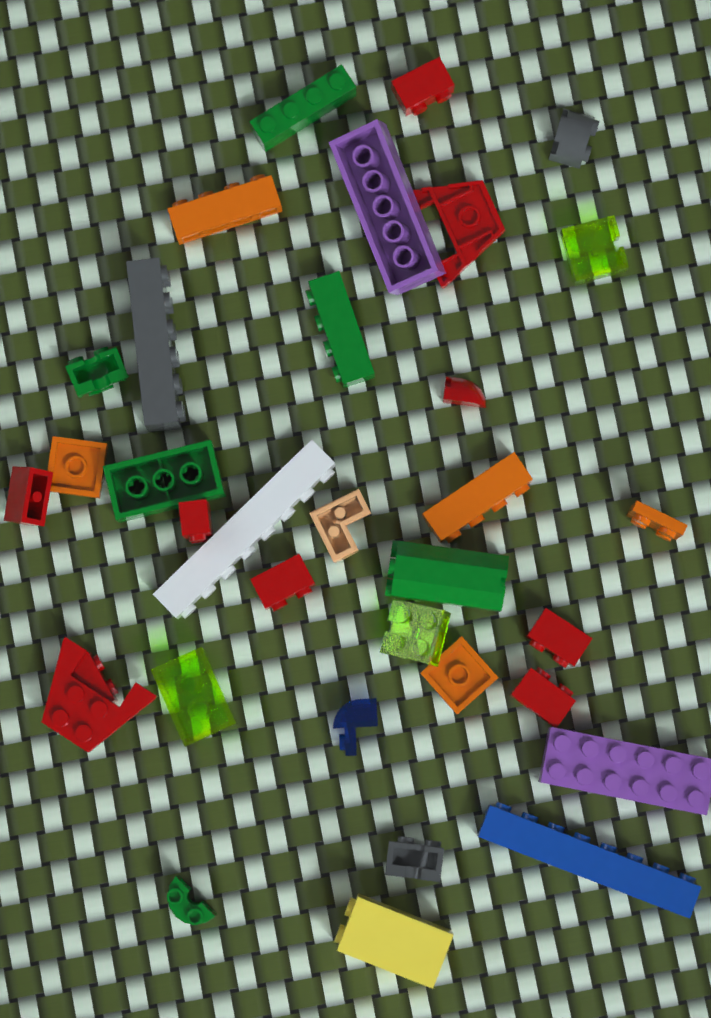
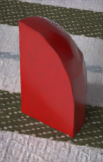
M446 376L443 403L486 408L485 396L481 388L473 381Z

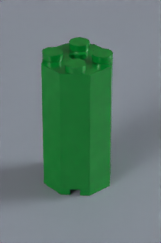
M392 541L390 557H395L396 559L390 558L387 578H393V580L387 579L385 596L488 611H502L509 556L405 541Z

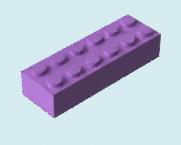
M376 119L330 141L329 145L388 292L400 295L446 274L387 125Z
M548 727L538 782L707 815L711 797V758Z

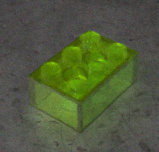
M199 647L151 669L184 747H188L238 724L204 647Z

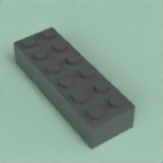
M159 257L126 261L144 426L149 433L182 429L181 422L186 421L185 406L182 404V401H179L178 395L183 394L182 379L179 377V373L176 374L175 369L180 367V359L176 346H173L172 342L177 340V332L173 319H170L169 314H174L173 299L170 296V292H167L166 287H171L170 272L167 269V265H162Z

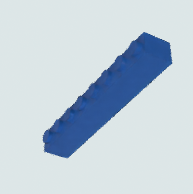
M496 802L495 807L488 805L477 834L478 837L690 919L701 890V886L695 884L696 878L681 872L679 878L668 874L670 868L655 862L653 867L642 864L644 859L629 852L626 857L616 854V847L601 842L600 847L589 843L590 837L575 832L574 837L563 833L564 827L549 822L547 827L537 823L538 817L522 812L521 817L512 814V807Z

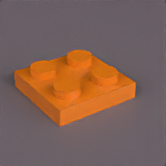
M52 436L47 470L53 472L50 492L100 499L104 476L103 466L106 463L108 444Z
M638 500L631 505L626 515L632 518L630 522L642 529H646V526L656 530V536L666 541H671V539L677 540L683 536L688 526Z
M462 636L420 673L456 715L499 678Z

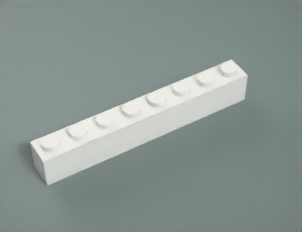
M311 440L153 595L175 618L179 619L183 616L186 619L197 608L194 604L201 597L206 599L216 590L214 584L221 577L226 580L236 570L234 565L241 558L245 561L256 551L254 545L260 539L266 541L276 531L274 526L280 520L285 522L295 513L296 510L293 507L300 500L305 503L316 492L313 488L320 481L324 484L334 475L335 471L333 468L335 467V462Z

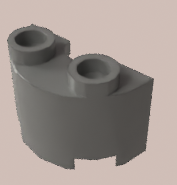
M563 109L549 160L580 169L582 161L588 162L592 146L587 145L590 136L595 137L599 121L594 120L595 117Z
M398 836L397 841H389L385 875L440 882L444 854L441 841L425 840V844L414 843V838Z

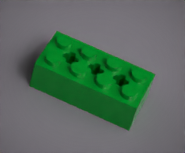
M211 440L103 466L115 519L119 523L178 509V502L202 499L211 501L226 497L214 445ZM190 469H194L195 473L199 472V475L195 476L194 481H190L189 478L185 479V476L189 475ZM167 475L168 479L172 478V481L168 483L166 488L162 485L158 486V482L162 481V476ZM137 482H140L142 486L145 485L140 494H137L135 491L132 492Z

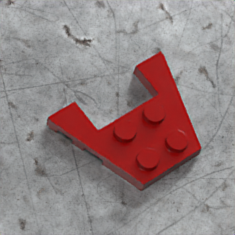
M483 180L454 183L439 187H423L413 190L421 210L433 204L436 205L457 252L442 260L446 274L437 277L442 289L447 287L506 231Z
M65 637L60 649L41 722L90 753L142 709L156 700L157 695L135 682L120 706L113 703L72 676L87 650Z

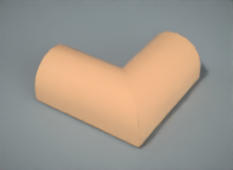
M359 489L309 513L334 563L342 561L359 551L347 528L348 525L371 514Z

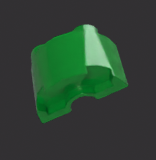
M108 347L100 348L93 352L94 357L84 360L83 356H79L67 362L68 365L65 367L79 398L85 394L93 396L113 388L114 383L127 380L129 376L116 347L112 349Z
M179 874L176 875L169 885L167 893L169 908L175 917L191 925L203 924L214 918L217 913L204 900L198 903L192 901L190 898V890L192 888Z

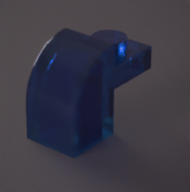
M377 698L352 700L343 705L334 718L333 729L344 728L345 734H339L340 751L345 750L346 756H357V727H378Z

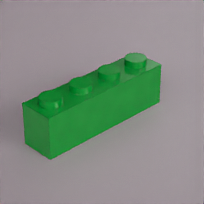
M341 64L250 120L251 131L266 152L357 96L356 85Z
M340 271L308 281L309 289L305 290L309 305L316 306L318 315L314 316L318 331L324 330L327 340L323 341L327 357L333 356L336 366L331 368L336 383L342 382L343 388L375 378V373Z

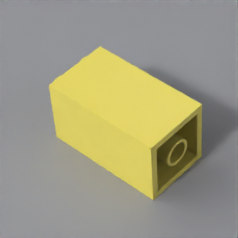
M359 893L356 899L350 898L344 914L349 917L346 926L340 924L334 942L338 943L337 951L433 989L454 935L452 930Z

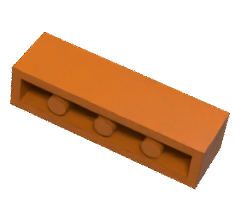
M265 174L256 175L250 178V182L240 185L238 182L229 184L224 187L223 191L217 193L213 191L201 193L198 195V199L189 202L187 199L176 201L172 204V207L167 208L179 245L282 212V206L272 175L265 176Z
M513 452L422 513V517L438 541L441 543L446 540L449 544L462 535L460 532L462 528L468 524L473 528L485 519L483 514L491 509L495 513L506 506L508 503L505 499L513 494L519 497L530 489L528 484L532 482L533 478L515 452Z

